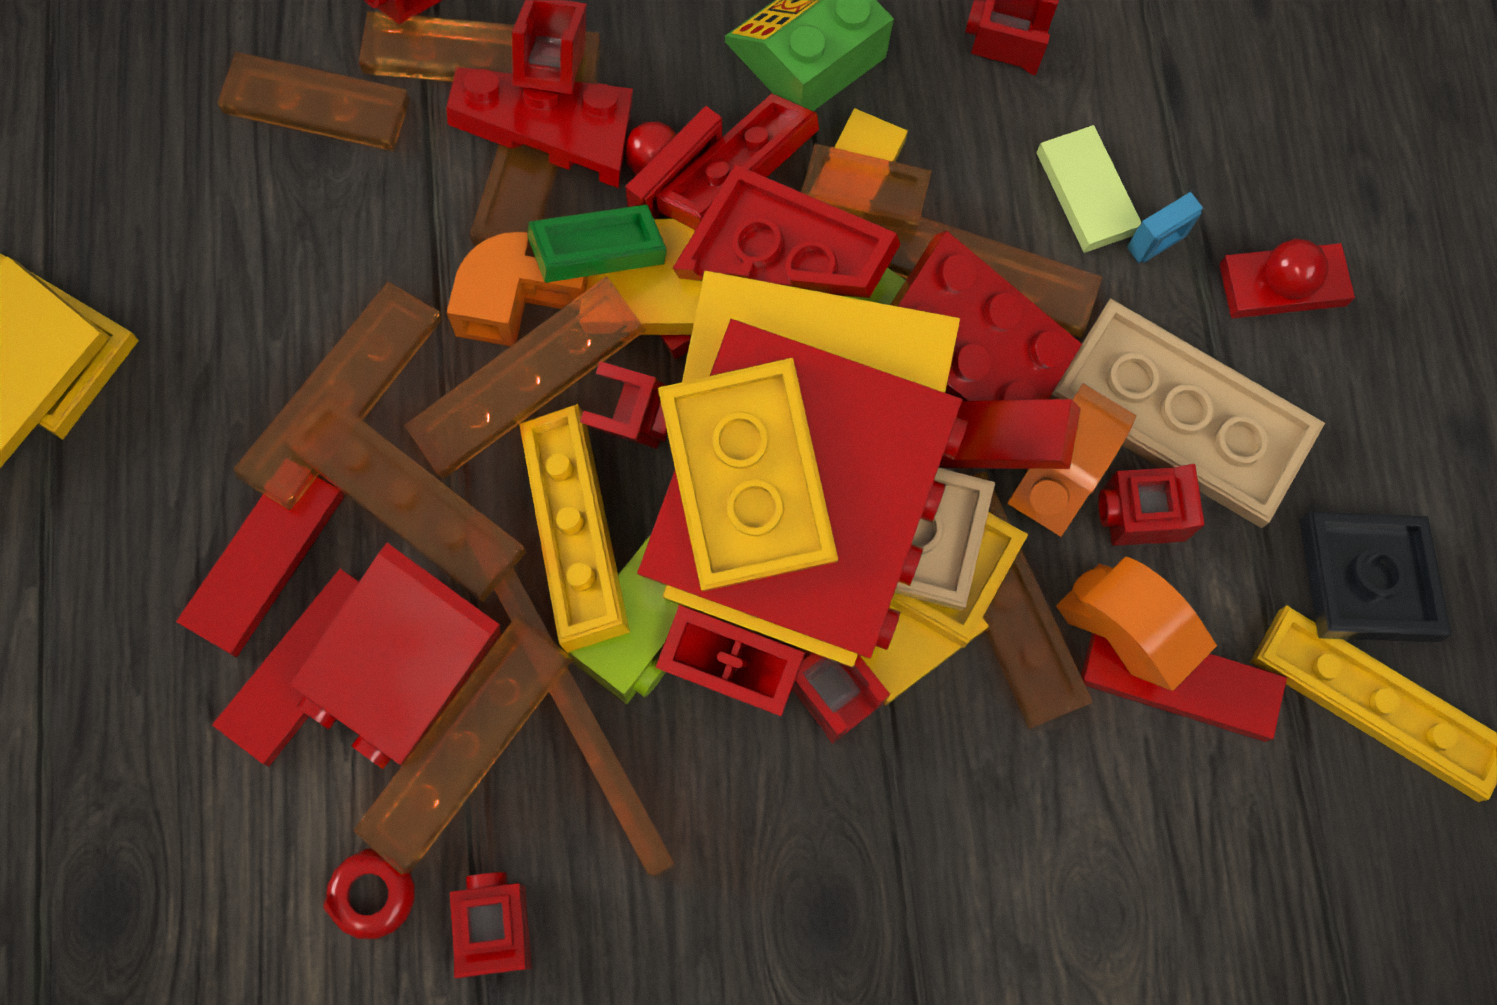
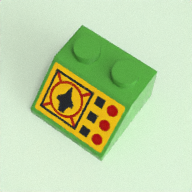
M774 0L725 35V43L773 94L814 111L886 58L894 18L877 0Z

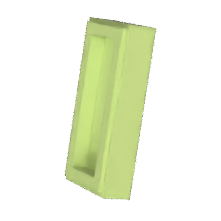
M1094 125L1040 143L1037 155L1084 253L1134 236L1141 224V220Z

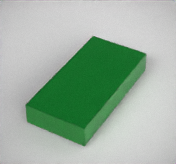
M648 204L535 220L528 223L527 236L545 283L662 265L665 262L667 249Z

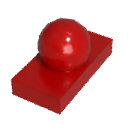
M705 106L678 134L671 126L659 121L644 122L632 129L626 140L624 150L626 162L636 175L625 186L628 207L648 204L653 218L657 219L662 213L659 212L655 196L722 138V117Z
M1294 238L1278 245L1271 251L1225 255L1219 263L1231 319L1348 306L1355 299L1342 243L1317 246L1310 240Z

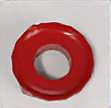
M366 848L357 854L347 857L334 870L327 885V895L323 907L326 914L343 933L357 939H379L394 933L408 919L415 901V884L410 870L398 857L374 848ZM366 874H375L381 877L388 888V899L385 906L379 912L372 915L360 914L353 908L350 902L352 885L358 878Z

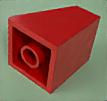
M386 543L291 681L290 685L305 695L297 707L328 730H330L337 719L359 735L351 747L384 770L391 759L405 768L501 642L500 624L389 543Z

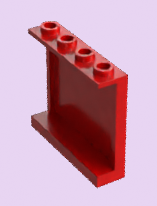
M730 318L710 376L793 358L838 562L701 591L675 470L637 574L871 659L875 646L888 650L901 612L891 609L889 606L897 583L910 586L917 570L923 548L912 544L920 519L933 522L941 502L946 484L934 479L942 456L955 459L965 434L968 421L957 418L963 399Z

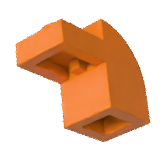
M509 232L499 234L478 244L464 258L455 276L446 313L456 337L515 347L525 303L582 313L588 277L545 283L527 236L528 233Z
M1082 383L1072 399L1081 410L1070 469H1028L1007 503L1062 537L1089 494L1098 485L1128 436L1137 416Z
M1127 556L1114 568L1098 564L1094 569L1082 574L1075 581L1073 589L1056 605L1068 624L1107 638L1131 675L1171 691L1217 647V644L1199 616L1185 598L1155 571Z

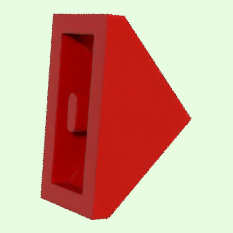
M679 605L655 668L782 716L806 652L752 630Z

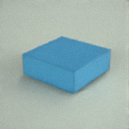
M1191 192L1187 193L1143 220L1126 248L1138 263H1145L1184 239L1202 214L1203 207Z

